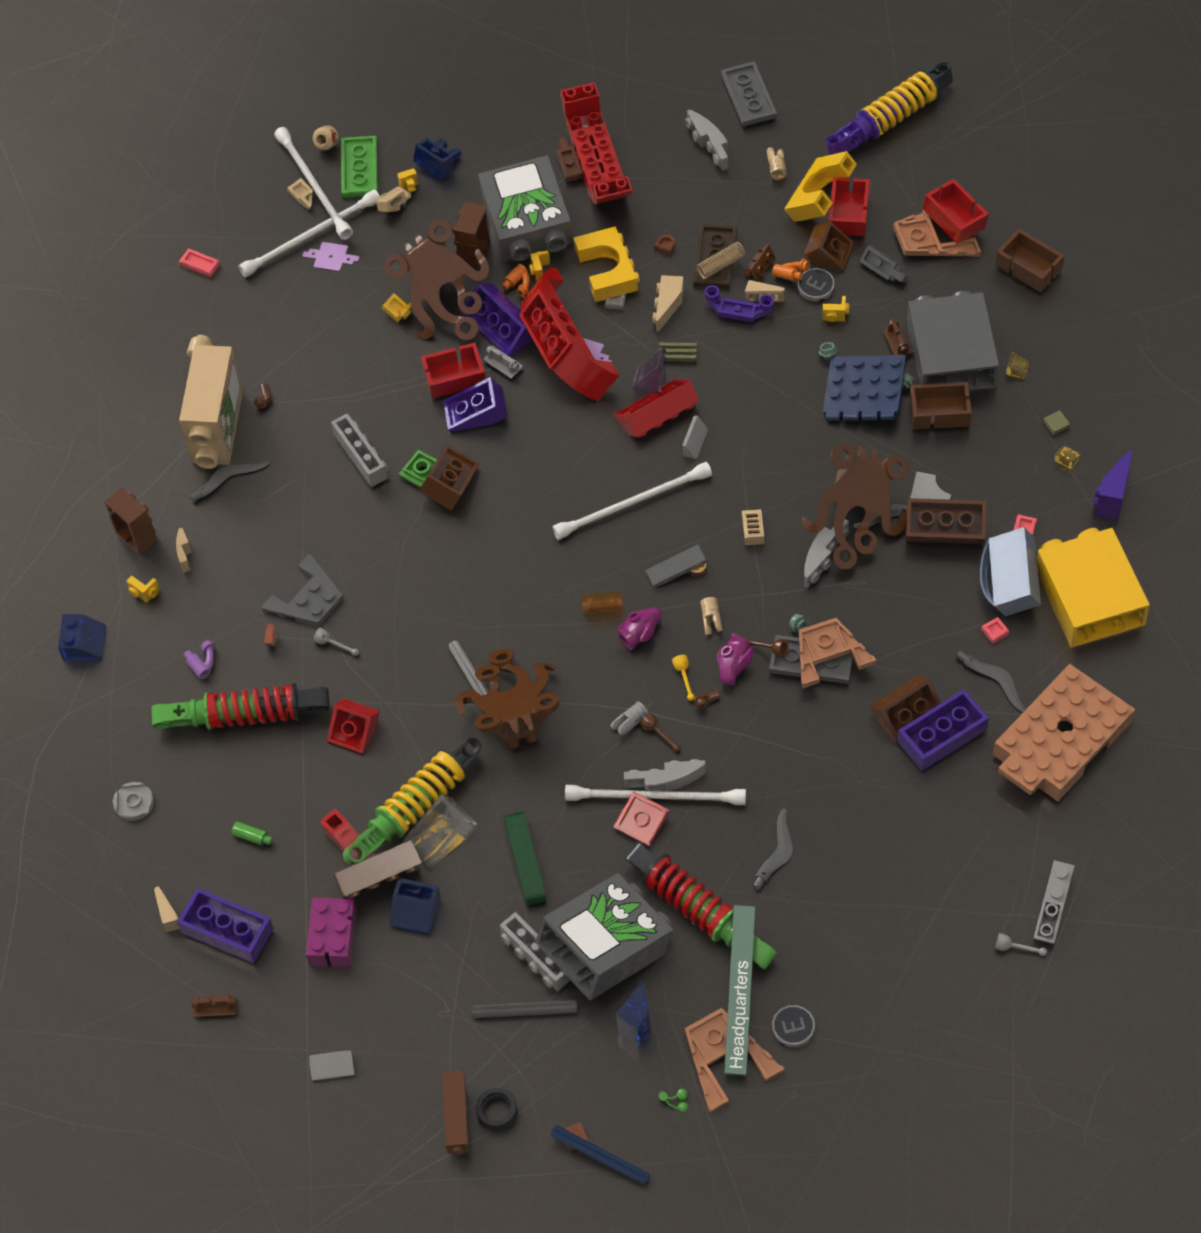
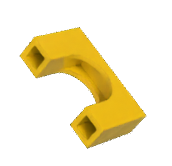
M847 151L816 158L784 210L794 222L825 216L833 202L821 189L832 182L833 177H850L857 163Z
M616 226L574 237L575 252L580 263L601 257L611 258L618 262V265L611 271L589 277L590 289L595 302L638 291L637 283L640 282L638 272L633 270L635 269L633 260L628 258V248L623 246L622 233H618Z

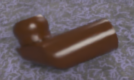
M268 384L260 385L261 397L259 396L257 399H254V405L258 409L265 408L272 400Z
M717 689L708 693L697 695L694 703L698 708L703 709L708 703L719 699L720 695Z

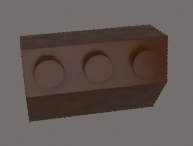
M917 675L870 705V708L878 724L894 743L898 744L899 729L938 706L941 702L930 679Z

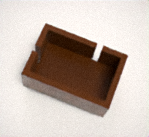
M465 202L463 208L459 209L458 221L453 224L452 233L455 235L454 245H456V254L471 267L480 268L481 265L476 258L475 252L479 249L481 252L486 253L490 243L487 209L484 205Z
M1018 229L997 251L995 266L1007 273L1012 272V276L1041 293L1051 282V279L1053 280L1063 269L1064 255Z
M968 382L910 385L909 399L913 430L930 429L931 425H934V428L968 427L971 425L972 412Z
M121 487L104 501L115 533L125 542H128L129 546L138 554H142L157 541L156 530L152 526L151 522L153 520L148 514V507L143 502L139 503L131 491L127 492Z

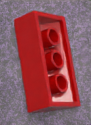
M674 379L613 415L629 436L641 438L648 433V430L661 427L667 419L672 420L678 417L679 412L692 409L695 406L694 404L699 402V399L690 381Z

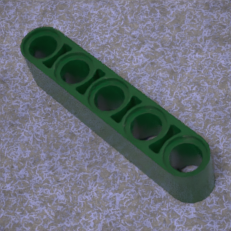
M524 811L503 816L526 906L547 901Z

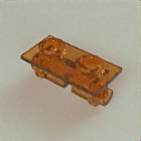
M621 591L582 594L583 614L623 611Z

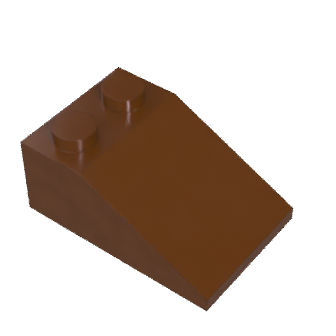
M446 444L419 492L452 511L480 463Z

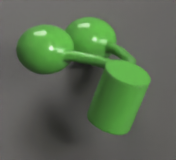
M679 1089L674 1097H668L665 1091L659 1092L660 1100L666 1101L674 1109H679L681 1112L688 1109V1104L684 1101L680 1102L678 1107H675L667 1100L677 1097L680 1100H685L688 1096L685 1089Z

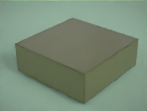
M1060 410L1043 418V423L1053 436L1070 428V423Z

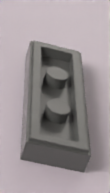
M696 545L647 569L646 573L653 587L656 588L707 563L699 545Z

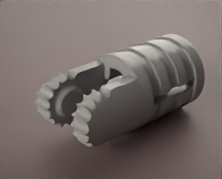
M637 701L631 708H628L626 712L617 717L611 723V727L614 730H618L619 734L625 735L640 723L643 717L648 714V711L642 703Z

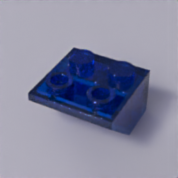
M398 878L392 897L389 925L430 934L441 898L439 886Z

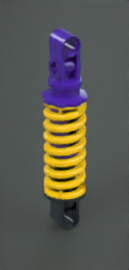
M941 62L929 71L923 69L917 71L906 82H902L899 86L893 88L892 91L887 92L885 96H881L877 101L872 102L870 106L856 112V119L851 120L849 124L826 138L828 155L848 152L860 143L867 141L868 138L877 140L883 132L888 131L889 127L893 128L896 123L902 122L903 118H908L911 113L917 112L918 108H923L925 103L938 99L940 90L953 82L950 63Z

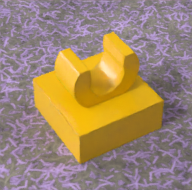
M414 168L397 174L400 187L407 189L408 192L416 191L414 186L418 185V180Z

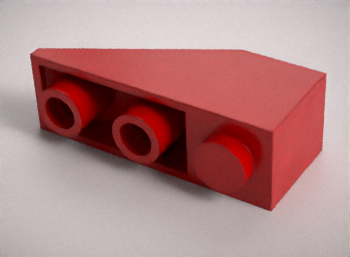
M336 808L320 821L323 832L342 852L359 836L352 825ZM354 849L351 850L353 859H358V852ZM371 853L364 860H367L376 855L374 853Z

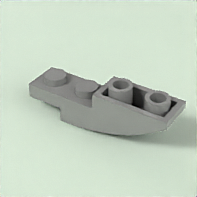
M688 110L685 122L687 128L692 130L694 141H698L701 148L706 146L708 152H712L714 163L719 165L721 171L728 169V142L724 135L708 119L692 110Z
M844 519L843 523L845 538L849 533V521ZM824 527L818 533L809 549L804 569V587L806 588L812 583H816L820 573L823 570H827L832 563L831 553L838 544L834 527L831 530Z
M693 759L683 762L673 760L664 763L665 770H630L629 772H624L625 789L645 788L646 792H668L681 788L706 774L705 760Z
M1054 860L1033 939L1051 944L1055 943L1074 865Z

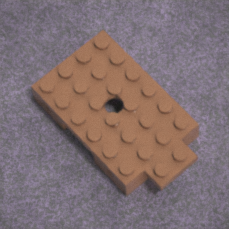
M1069 664L995 742L993 755L1003 762L998 768V772L1029 795H1032L1037 788H1040L1053 799L1059 801L1083 776L1085 766L1104 746L1108 748L1131 724L1135 709ZM1061 721H1068L1072 724L1073 730L1071 732H1061L1057 728V724Z

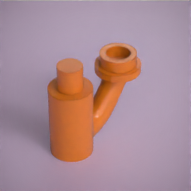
M802 259L800 262H791L783 265L776 264L773 268V276L790 281L801 280L803 272L810 269V261Z
M518 264L504 278L505 282L501 285L504 290H508L510 287L513 288L523 279V285H519L516 292L521 298H525L529 293L530 283L526 267Z

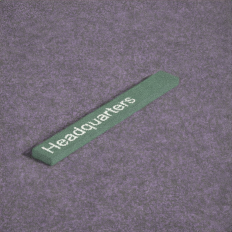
M734 905L724 1075L746 1076L755 906Z

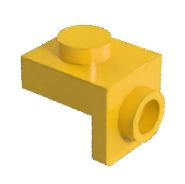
M548 250L530 254L531 265H529L531 276L535 275L536 282L543 275L542 266L550 264Z
M395 293L381 307L396 322H399L401 318L405 320L412 312L410 310L411 302L407 305Z
M842 296V304H823L822 321L845 322V314H849V303H846V296Z
M133 576L127 580L129 593L135 598L139 597L146 603L151 598H154L160 590L158 582L154 578L147 585H144Z

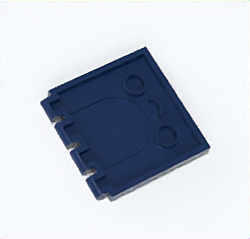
M906 355L831 356L823 408L826 420L840 421L841 416H843L844 421L859 420L860 416H862V420H878L879 415L881 420H895V415L900 413L907 362Z

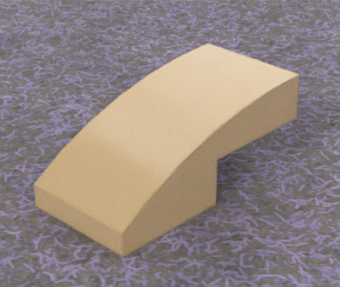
M180 528L177 533L176 549L182 571L185 573L190 571L185 555L192 552L184 530Z

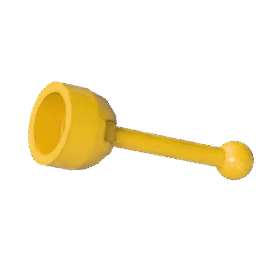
M678 655L672 659V663L676 670L682 672L688 692L687 699L693 701L695 695L691 691L685 672L689 666L687 655Z

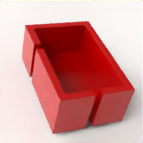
M833 177L831 201L833 203L830 207L829 220L846 235L865 236L870 179L853 178V193H849L850 178Z
M954 179L941 185L940 189L936 188L925 195L923 210L957 244L985 229L989 213L979 203L975 205L976 200Z
M476 343L459 347L461 361L457 359L456 348L421 356L423 371L432 399L461 392L486 379Z

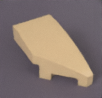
M300 178L287 188V192L301 205L310 210L313 189Z

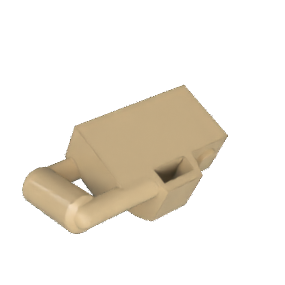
M399 186L388 193L379 196L380 199L376 201L378 210L381 212L400 210L401 204H404L411 198V193Z

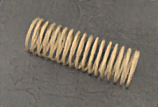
M735 242L733 245L728 246V248L716 253V255L697 264L700 276L707 279V277L712 276L717 271L719 272V270L724 269L729 264L731 265L736 260L745 257L744 248L742 247L744 251L743 256L741 248L736 243L741 247L742 245L739 242Z

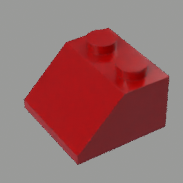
M347 699L340 700L334 705L326 741L363 754L376 730L380 711Z

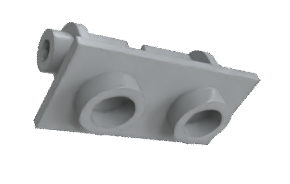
M495 346L487 347V356L483 361L510 379L523 368V365L498 350Z

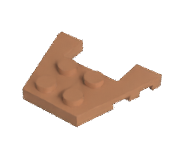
M837 618L799 630L802 688L820 683V678L814 665L852 653L859 670L876 664L875 657L870 655L865 650V647L853 638V634Z

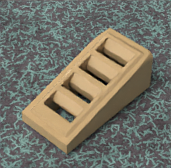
M749 280L745 289V301L759 302L761 296L771 295L774 298V302H784L785 288Z
M761 509L742 511L745 546L765 544ZM746 516H758V517L746 518ZM750 521H758L757 523H747ZM750 532H759L756 534H748Z
M159 886L154 887L165 931L170 932L179 929L177 924L179 917Z

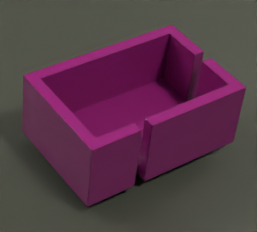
M312 898L306 958L309 966H328L326 954H329L332 966L351 967L357 912L354 899Z

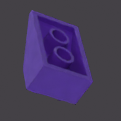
M491 377L443 400L447 428L450 432L493 425L508 417L503 388Z
M1128 451L1103 477L1101 486L1097 485L1093 508H1097L1096 516L1119 520L1133 451Z

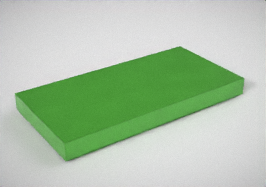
M377 136L341 138L342 198L365 196L366 193L373 189L378 192Z

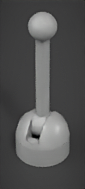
M318 628L313 642L321 645L329 642L351 652L353 656L359 655L358 649H352L330 639V634L325 629Z
M1002 933L998 934L996 950L1006 951L1010 947L1039 953L1041 956L1047 954L1046 948L1038 949L1012 943L1009 936Z

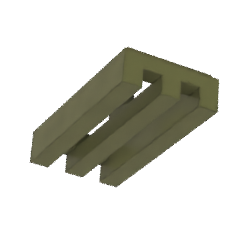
M659 342L660 362H696L697 343Z

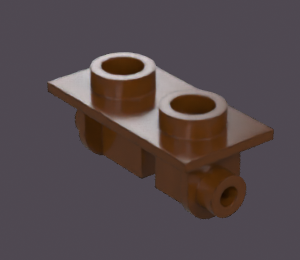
M769 244L758 249V252L752 259L753 262H750L744 270L745 277H754L756 282L760 281L775 259Z
M894 319L890 320L888 327L884 328L883 332L893 354L906 356L913 354L901 324Z
M236 995L194 997L192 999L193 1017L236 1015Z

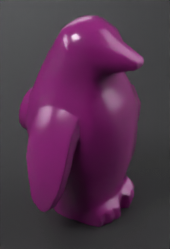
M652 607L632 612L618 630L617 636L622 645L629 650H634L636 644L649 640L654 633L656 624L661 625L662 611L659 608Z
M732 633L727 645L719 649L717 654L720 680L723 684L735 686L737 675L751 663L754 656V648L751 647L745 638L735 633Z

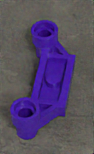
M710 285L705 289L707 305L717 312L718 317L754 323L755 319L772 314L774 298L771 295H763L760 297L759 303L722 298L720 297L719 288L714 285Z

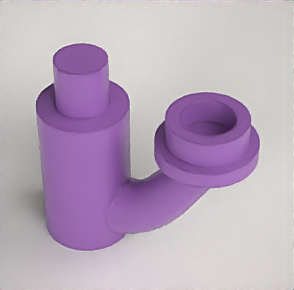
M210 640L203 642L201 645L202 653L206 654L205 662L190 650L184 653V656L187 658L186 663L199 679L206 678L213 666L215 644Z

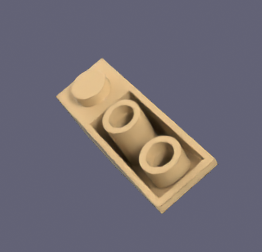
M661 275V281L657 283L656 294H659V297H655L654 304L657 313L653 312V324H656V331L661 330L682 303L684 279L681 276Z

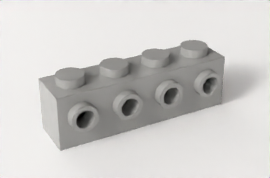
M348 414L332 421L331 425L334 436L370 487L388 479L386 463L379 458L376 449L371 447L366 435L360 432L356 421H353Z
M516 912L500 924V937L507 946L511 945L515 949L516 955L521 960L525 959L529 963L530 969L535 974L539 973L549 988L553 987L558 992L570 981L566 974L535 943L538 934Z

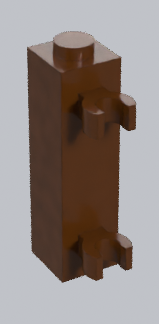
M464 1070L442 1072L446 1149L448 1154L462 1155L464 1152H469L466 1077Z

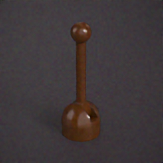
M750 638L746 639L750 645L771 648L772 652L777 656H785L789 649L788 642L784 640H776L773 644L752 641Z
M648 713L643 717L640 725L644 729L655 730L673 747V751H680V745L675 744L657 727V719L652 713Z

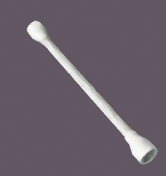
M286 127L278 128L274 133L276 139L288 149L336 225L337 234L343 240L350 238L353 234L352 228L339 217L291 141V134Z
M373 189L366 193L357 204L338 213L339 217L344 219L360 209L377 205L376 201L380 199L378 192ZM332 217L260 258L257 257L254 260H247L239 264L240 272L245 278L252 275L263 263L328 228V226H332L334 224Z
M707 462L697 465L686 475L644 493L637 494L633 498L631 497L608 508L606 507V509L599 510L577 521L573 520L553 525L552 529L557 540L563 539L572 531L578 529V527L601 517L603 518V516L610 515L612 512H617L639 501L641 502V500L648 499L670 488L677 487L681 483L706 479L712 476L711 468Z
M566 785L565 801H578L591 796L595 798H630L633 790L599 791L583 788L578 785ZM734 789L720 794L716 792L714 794V792H638V790H634V792L647 799H707L710 801L712 799V801L720 800L733 805L746 804V789Z

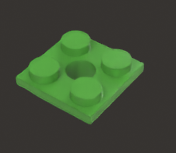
M418 450L400 471L399 476L421 488L437 459ZM420 467H426L424 471L418 470Z

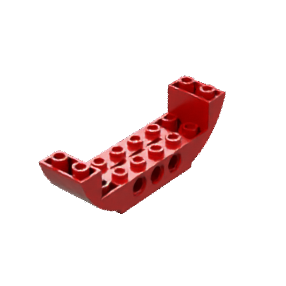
M595 82L560 90L571 144L575 148L583 172V180L592 202L596 205L631 196L633 190L628 176H623L600 110V98Z
M551 268L544 272L524 298L519 316L549 369L553 370L563 381L579 393L599 401L619 377V374L612 362L595 360L556 293L564 280L557 268Z

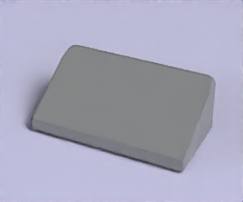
M696 415L692 419L682 445L683 456L697 459L708 432L706 425Z
M351 1050L309 1056L312 1081L355 1076Z

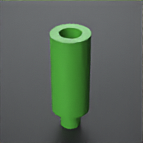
M238 821L233 825L231 832L233 836L261 846L264 843L271 845L273 837L267 836L268 833L266 831Z

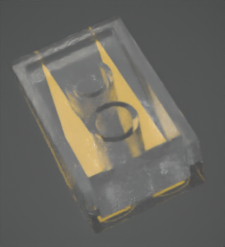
M441 794L403 842L406 843L412 840L419 858L431 868L465 841L478 823L453 798Z

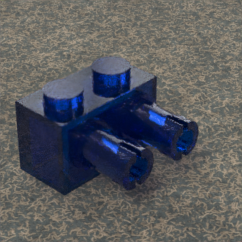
M426 137L415 145L413 162L441 179L452 171L453 161L461 157V151L456 147L450 151L446 150L448 144L442 138L434 142Z

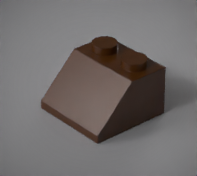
M829 220L814 226L804 255L817 266L843 271L854 241Z

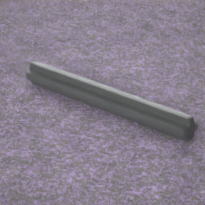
M575 1000L475 1005L472 1007L473 1018L577 1012V1002Z

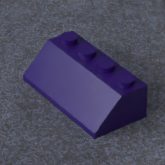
M479 282L473 292L481 297V309L474 314H466L462 311L461 313L465 317L473 318L478 324V329L498 349L510 357L532 340L531 335L519 316L521 310L493 283ZM470 297L465 306L472 307L475 304L474 298Z

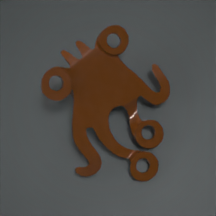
M437 220L430 225L426 240L420 235H416V248L412 247L409 243H405L404 247L408 255L392 254L386 260L384 269L386 274L392 279H400L408 271L411 272V308L424 326L423 331L417 332L419 338L429 339L435 331L433 321L422 307V300H427L433 311L443 320L456 323L455 334L462 340H470L478 332L477 322L471 317H459L449 313L441 304L439 290L443 284L447 282L452 283L458 291V305L462 312L474 314L481 309L482 300L475 292L465 293L462 277L466 274L475 281H481L488 276L489 265L479 249L476 250L475 254L481 265V270L476 271L447 247L445 242L452 234V227L445 220ZM437 228H445L446 232L443 237L436 236ZM398 261L401 263L399 271L391 270L393 262ZM467 297L474 298L475 304L472 307L465 306L464 301ZM469 323L471 325L470 332L462 333L461 325Z
M845 443L837 445L830 453L831 462L840 469L837 471L835 484L820 499L817 520L811 522L807 518H803L802 525L807 531L812 533L823 530L827 521L828 509L831 502L835 500L838 504L834 516V531L840 546L834 551L833 560L837 567L849 569L855 565L857 554L847 543L843 532V523L847 513L854 506H861L865 509L863 522L854 533V545L863 554H871L877 547L876 536L868 530L869 525L876 517H880L881 529L887 535L895 536L901 533L905 527L907 511L903 508L899 514L897 525L892 526L889 493L890 480L905 478L909 472V463L905 458L897 455L880 461L876 449H872L871 456L868 459L862 445H859L856 455L853 446ZM841 450L845 451V457L843 461H841L838 457L839 451ZM895 462L901 466V472L898 474L892 470V465ZM863 535H868L870 538L868 546H864L861 543ZM842 550H846L849 554V559L846 562L840 559V552Z
M499 649L489 656L491 665L482 666L475 671V676L479 681L490 683L489 693L480 695L474 690L464 691L457 695L455 704L458 714L463 716L464 705L474 703L483 714L475 720V726L482 732L499 734L504 744L507 743L509 749H513L519 746L518 739L525 738L528 743L537 741V733H540L539 727L542 720L558 709L559 697L553 693L544 694L549 678L547 670L553 671L557 668L549 663L533 665L537 680L536 682H530L528 674L522 668L511 665L514 652L510 649ZM500 671L517 676V683L512 689L499 692ZM548 701H552L549 705H543ZM486 721L491 722L490 724H483Z

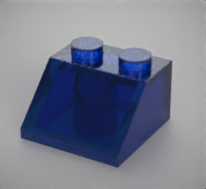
M62 614L58 650L62 660H101L106 625L83 614Z
M642 982L616 1013L618 1032L637 1045L642 1040L645 1041L651 1034L646 988Z

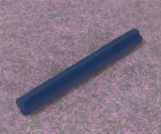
M558 1125L553 1127L551 1137L643 1185L648 1182L650 1178L648 1172Z

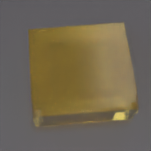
M1012 352L1006 374L1025 379L1030 362Z
M1063 446L1056 452L1054 461L1072 469L1081 457V454Z

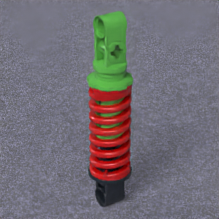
M292 683L291 685L281 687L282 693L285 692L280 695L278 686L273 688V696H269V689L264 687L263 697H259L258 689L256 688L252 690V695H248L246 689L242 690V696H237L236 691L231 692V697H227L226 692H221L220 698H218V694L204 693L203 699L198 701L191 699L190 702L153 705L151 707L152 727L165 729L186 725L198 727L199 724H206L207 729L212 730L215 727L223 728L226 723L229 727H234L236 722L240 726H244L247 720L251 725L256 724L257 720L265 724L268 718L273 723L277 722L279 717L282 721H287L289 716L290 719L300 721L301 713L325 712L330 709L329 689L326 687H316L298 690L296 683Z
M636 842L624 858L645 874L642 884L652 891H657L660 898H665L668 904L674 905L675 910L682 911L683 916L690 918L693 924L699 925L700 930L708 931L712 941L719 942L723 939L725 944L731 947L733 907L729 903L720 906L722 898L719 896L713 898L714 892L712 890L704 892L705 885L703 883L696 885L697 878L694 876L688 878L689 873L687 870L679 872L680 865L678 863L672 864V859L668 854H663L656 858L642 844ZM754 935L752 961L765 970L778 953Z

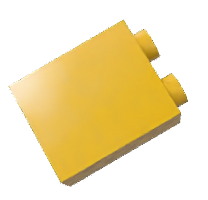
M1090 528L1081 532L1076 539L1062 542L1060 539H1053L1044 543L1038 550V578L1071 648L1145 626L1149 603L1113 528L1099 531L1097 528Z

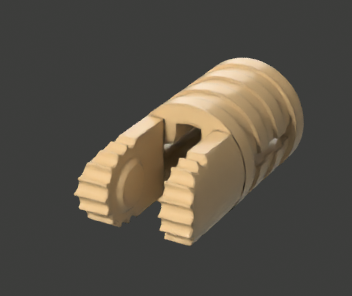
M768 148L767 156L771 178L775 180L783 179L787 175L783 150L779 149L777 155H775L774 148Z
M715 597L702 599L700 605L705 634H712L711 623L715 622L717 631H722L718 599Z

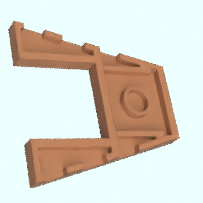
M924 210L921 214L916 216L913 214L894 222L893 229L904 255L979 257L981 254L976 238L966 239L959 244L955 241L940 244L931 223L933 219Z
M722 1008L685 1028V1034L709 1113L729 1103L727 1096L708 1067L710 1064L725 1057L728 1014ZM748 1035L747 1053L765 1082L784 1072V1067L779 1065L766 1050L764 1051L756 1043L755 1039Z

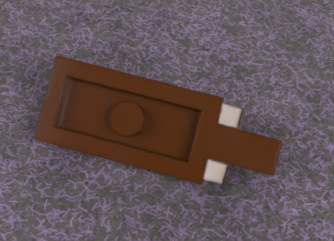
M565 137L559 138L560 148L556 150L565 181L569 182L583 178V172L574 146H568Z

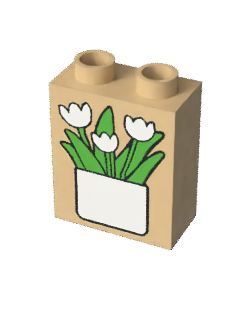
M194 345L179 421L192 463L205 469H212L217 465L230 464L243 394L232 347Z

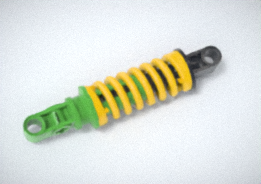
M469 738L458 745L452 752L444 748L440 749L438 754L431 759V763L425 764L423 770H419L415 777L408 780V784L402 785L400 791L395 792L392 798L385 801L384 806H379L375 809L376 818L368 822L369 828L363 831L344 850V861L349 865H355L362 862L383 843L388 844L393 836L402 838L409 829L408 825H414L417 822L415 816L422 818L425 814L423 809L431 810V802L438 803L440 801L439 795H447L446 788L453 789L455 787L453 780L461 782L468 777L465 766L481 752V742L477 738ZM467 744L473 746V753L467 750ZM352 849L358 852L357 860L351 856Z

